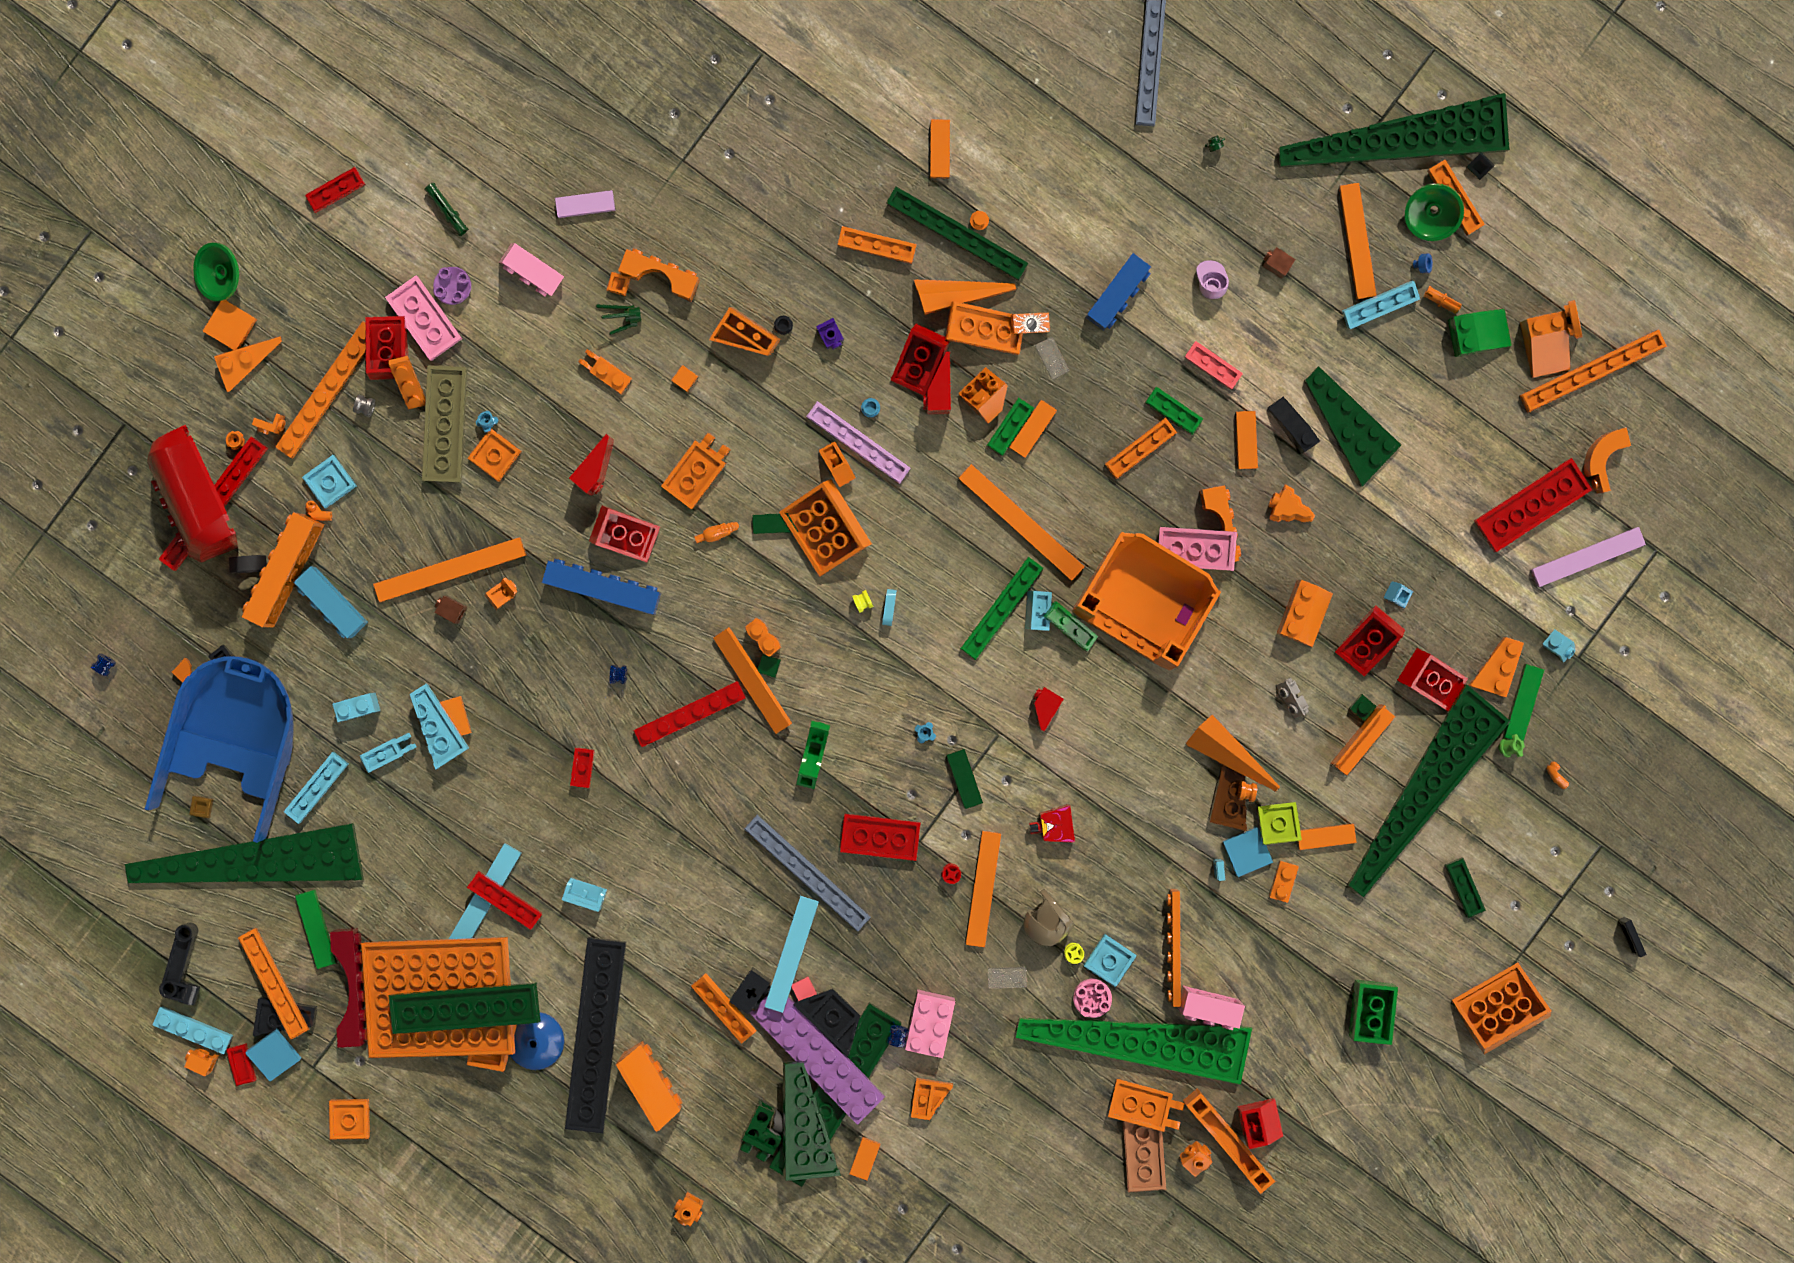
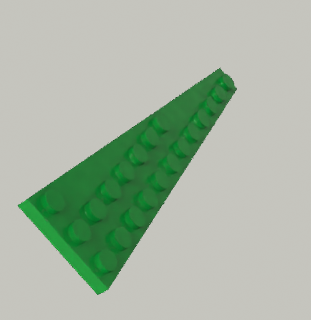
M1019 1018L1015 1037L1241 1085L1252 1027L1240 1026V1028L1234 1027L1233 1030H1229L1218 1025Z

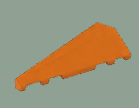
M914 280L924 315L948 309L953 301L969 304L1016 290L1014 283Z

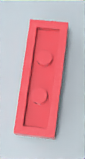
M1197 341L1193 343L1184 356L1186 360L1230 390L1233 389L1243 374Z

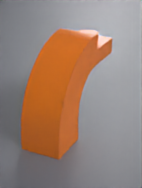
M1627 427L1600 436L1586 453L1584 476L1593 477L1592 487L1597 494L1611 491L1606 474V462L1614 451L1631 446Z

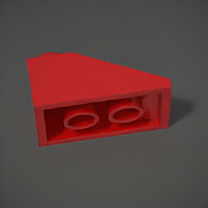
M405 316L365 317L366 374L370 380L395 379L389 367V360L405 356L409 357Z
M915 324L909 333L890 380L925 396L950 341L945 340L944 336Z
M950 352L945 353L928 388L927 395L923 396V410H927V414H950L951 412Z
M605 434L569 477L572 482L591 496L594 493L597 495L602 490V483L605 481L614 439L608 434Z
M602 505L589 542L648 562L660 526Z
M1375 605L1341 643L1335 653L1365 677L1403 637L1405 629Z
M1416 648L1397 679L1398 682L1449 711L1468 680L1464 675L1419 648Z

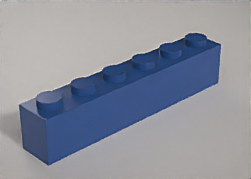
M555 558L553 562L548 561L542 580L544 584L652 615L656 614L661 593L657 592V587L647 585L646 588L639 587V582L628 579V582L625 583L620 581L621 577L610 574L608 578L602 576L601 571L591 569V572L583 570V566L573 564L572 567L566 566V561Z

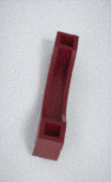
M358 928L335 929L330 932L331 952L343 966L349 985L347 1010L341 1023L336 1028L338 1048L362 1046L366 1043L365 1040H367V1029L364 1026L366 1010H363L365 994L364 990H362L364 978L360 966L362 964V952L359 951L362 938L361 933H358Z

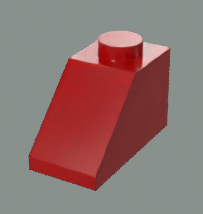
M1043 686L1042 689L1038 688L1032 698L1035 699L1033 704L1039 729L1045 731L1064 698Z

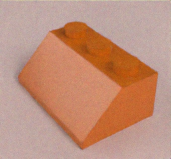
M1296 580L1276 634L1313 647L1333 593L1304 580Z

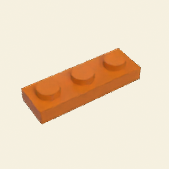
M405 356L389 360V367L408 410L425 406L426 398L409 357Z

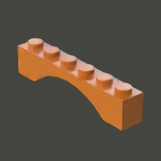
M1198 1088L1183 1100L1190 1111L1221 1145L1260 1194L1275 1182L1269 1172Z

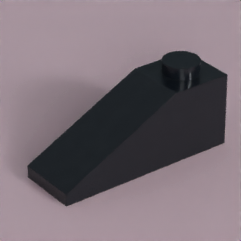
M1284 396L1268 407L1270 413L1300 454L1305 453L1320 442L1309 424Z

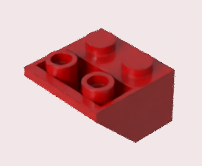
M1275 1098L1237 1106L1245 1144L1249 1149L1267 1146L1283 1137Z

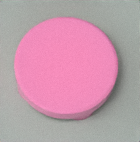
M1091 978L1077 985L1074 990L1073 1001L1076 1009L1083 1016L1096 1018L1110 1010L1112 995L1104 982Z

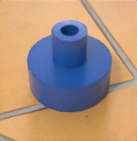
M1429 253L1420 254L1419 259L1413 261V267L1419 268L1420 273H1430L1432 271L1433 261Z

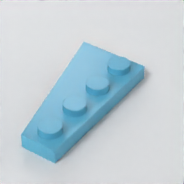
M428 684L421 686L410 694L417 718H419L422 726L423 735H425L429 753L434 762L435 770L469 749Z

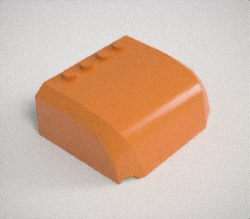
M1121 532L1104 555L1073 607L1072 612L1158 666L1172 670L1179 666L1221 591L1213 583L1210 574L1146 535ZM1184 603L1194 608L1186 626L1175 620Z

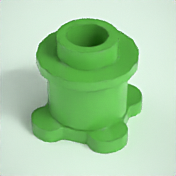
M1514 734L1510 740H1501L1499 751L1506 758L1513 754H1516L1517 757H1522L1525 745L1518 735Z

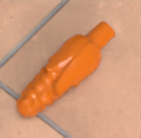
M724 522L720 525L708 527L702 534L694 536L696 543L705 540L706 542H715L731 535L732 532L738 530L739 524L737 522L727 524Z

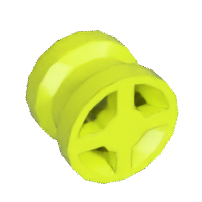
M866 590L862 591L860 595L852 596L859 613L863 612L865 608L874 607Z
M1074 942L1067 944L1064 949V955L1070 963L1078 964L1084 958V951L1078 943Z

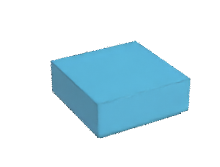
M1216 859L1213 861L1214 876L1218 881H1224V861Z

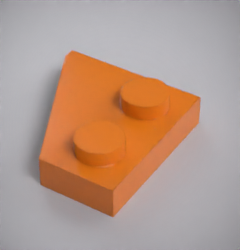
M916 1078L911 1118L930 1120L936 1109L944 1101L945 1096L953 1088V1083Z

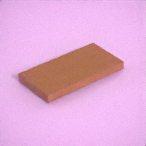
M1123 1121L1127 1191L1166 1190L1162 1131Z

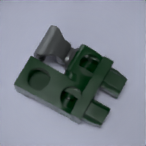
M759 1100L742 1134L740 1150L750 1153L752 1147L755 1146L759 1148L756 1158L765 1162L770 1154H774L782 1140L783 1135L780 1133L783 1131V1113L777 1110L774 1113V1107ZM774 1114V1124L772 1129H769L767 1126Z

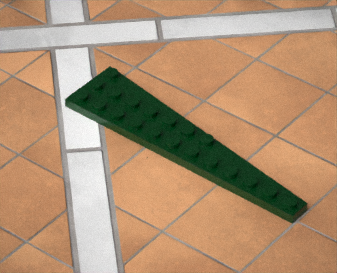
M1506 93L1397 118L1342 133L1339 132L1326 137H1318L1309 141L1281 146L1278 148L1279 168L1479 154L1480 152H1508L1510 147Z
M1467 684L1460 691L1347 884L1362 897L1369 892L1511 722Z
M354 823L267 838L258 843L250 841L125 864L128 883L364 880Z

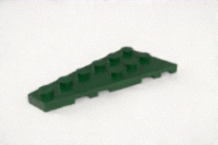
M1318 366L1304 382L1314 401L1317 402L1321 414L1326 419L1338 446L1348 460L1349 466L1356 475L1360 487H1363L1400 448L1401 444Z
M802 1061L783 1063V1179L791 1181L841 1176L821 1113L817 1107L816 1098L810 1086L811 1083L805 1065Z

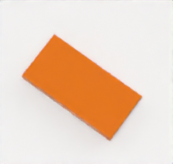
M955 301L951 302L945 340L1019 355L1023 334H1012V314Z

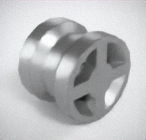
M359 394L355 400L353 412L357 414L363 413L364 416L370 417L375 408V399H366L363 395Z

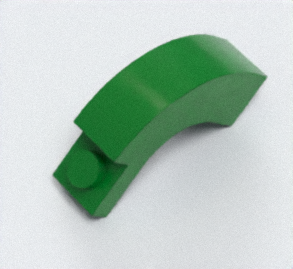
M811 721L796 785L815 789L831 725Z

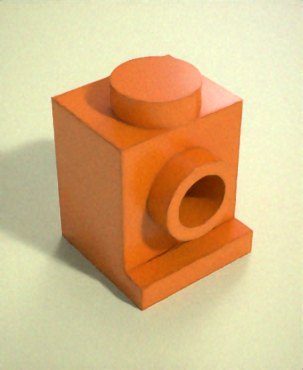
M190 1049L185 1056L186 1063L184 1067L205 1077L212 1072L219 1055L214 1054L211 1056L204 1049H196L194 1051Z

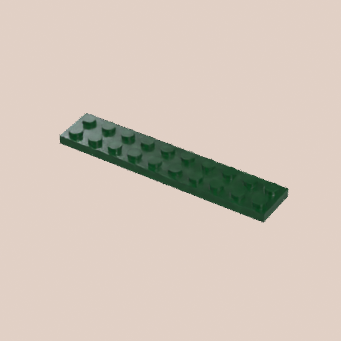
M870 1002L860 1016L851 1050L847 1056L867 1078L870 1077L902 1024L900 1020ZM818 1085L813 1095L816 1098L818 1110L821 1113L829 1140L831 1141L846 1113ZM783 1144L769 1168L782 1176ZM807 1179L791 1181L802 1187Z

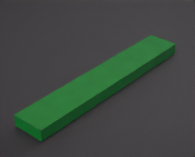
M1027 557L960 648L974 660L978 658L1043 570L1041 565Z

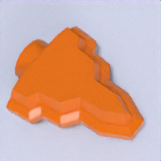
M1286 484L1279 494L1276 492L1273 494L1268 504L1272 508L1269 519L1275 522H1280L1281 520L1290 522L1294 519L1300 522H1312L1315 517L1311 509L1302 504L1301 498L1294 494V489Z

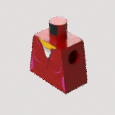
M1069 804L1040 812V821L1029 823L1030 833H1042L1043 841L1075 842L1071 806Z

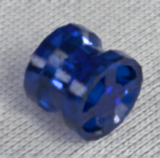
M99 653L97 661L91 665V668L95 672L108 677L111 667H114L116 662L112 658Z
M611 665L610 684L620 682L626 685L627 666L617 667L616 665Z
M892 1025L890 1027L891 1035L888 1037L887 1043L894 1047H905L907 1043L905 1039L909 1034V1030L903 1026Z

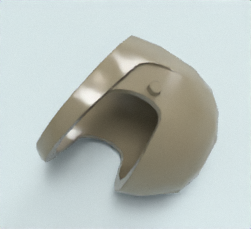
M1043 889L1040 891L1044 898L1042 905L1035 911L1028 909L1024 917L1023 927L1028 938L1038 945L1053 946L1061 942L1070 933L1075 924L1053 897Z

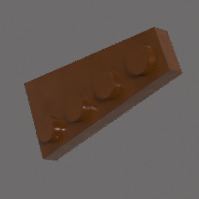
M1221 765L1209 822L1247 831L1246 799L1238 800L1240 781L1245 782L1246 776L1224 765Z

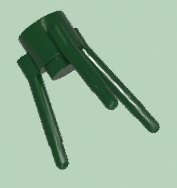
M596 305V308L626 310L624 311L625 313L601 316L602 319L625 317L626 322H630L610 331V335L636 327L638 322H642L640 307H635L634 305Z

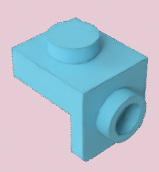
M1555 629L1543 643L1545 648L1559 656L1563 662L1567 658L1570 659L1576 651L1574 642Z

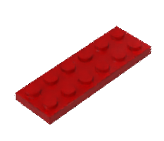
M1569 458L1475 519L1474 522L1495 553L1593 489L1573 458Z

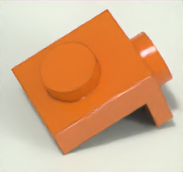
M280 414L275 415L273 424L254 418L252 425L258 427L257 431L267 435L269 431L279 434L280 431H283L286 424L285 416Z
M505 577L499 584L486 592L484 596L497 610L515 597L517 588L511 580Z

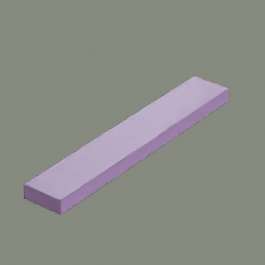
M818 401L806 416V418L900 484L911 469Z
M1636 527L1531 569L1537 587H1541L1646 544L1640 528Z

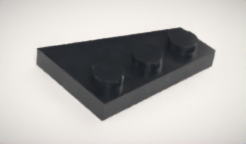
M260 997L257 1003L253 1036L272 1033L276 1029L278 1031H285L270 999ZM296 1003L307 1026L313 1027L315 1025L317 1006Z

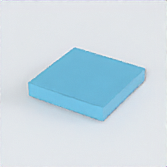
M335 455L330 456L302 477L324 508H328L357 487Z
M1104 933L1083 966L1116 987L1137 955Z

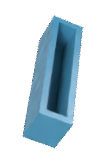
M310 566L294 581L297 585V591L303 596L306 595L311 600L309 603L316 610L320 609L324 614L323 618L329 624L333 623L337 627L336 632L341 637L353 638L368 623L316 567Z

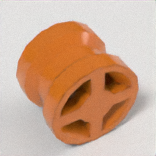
M1240 781L1238 800L1248 799L1250 802H1254L1257 795V783L1247 784L1244 781Z

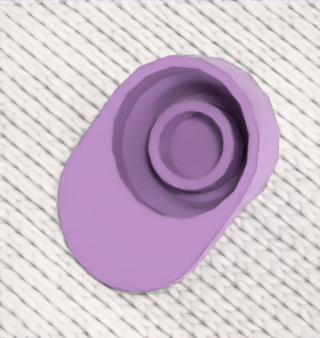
M1216 261L1201 262L1196 269L1200 292L1209 299L1221 298L1225 295L1229 285L1225 268Z

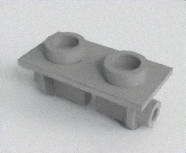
M1288 678L1283 683L1276 685L1279 695L1283 698L1293 718L1304 716L1309 712V706L1303 695L1296 697L1300 690L1295 680Z

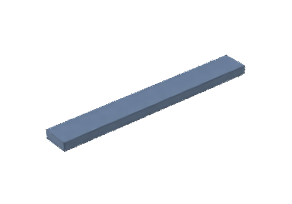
M1146 0L1135 125L1155 126L1166 0Z
M758 814L744 828L856 931H859L871 918Z

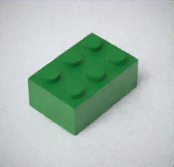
M1355 979L1349 1037L1353 1041L1392 1045L1398 987L1393 983Z

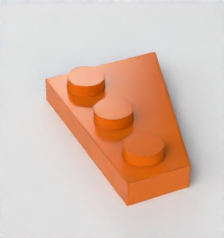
M1503 637L1488 661L1481 667L1477 676L1468 686L1507 697L1524 643Z

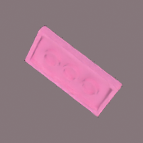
M417 275L385 297L398 316H405L406 328L429 360H434L462 340L460 334Z
M1160 527L1159 544L1198 568L1234 571L1237 532Z

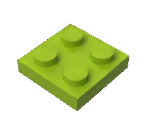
M1296 802L1257 807L1262 845L1302 840Z

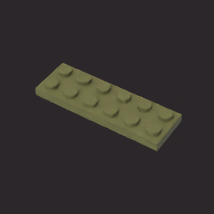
M427 365L422 481L462 483L467 388L466 367Z

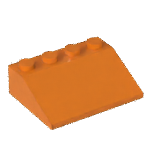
M832 479L822 482L779 512L819 577L872 544ZM785 513L789 514L790 518L792 519L794 525L796 526L799 532L796 531V529L794 528V526L792 525L791 521Z
M1519 963L1512 965L1452 1000L1483 1054L1490 1052L1548 1019L1552 1012Z
M642 1041L623 1052L616 1066L657 1132L681 1110L682 1100L671 1089L673 1086L669 1078L663 1076L661 1072L663 1069L660 1063L654 1061L651 1056L653 1052L648 1044L645 1045Z

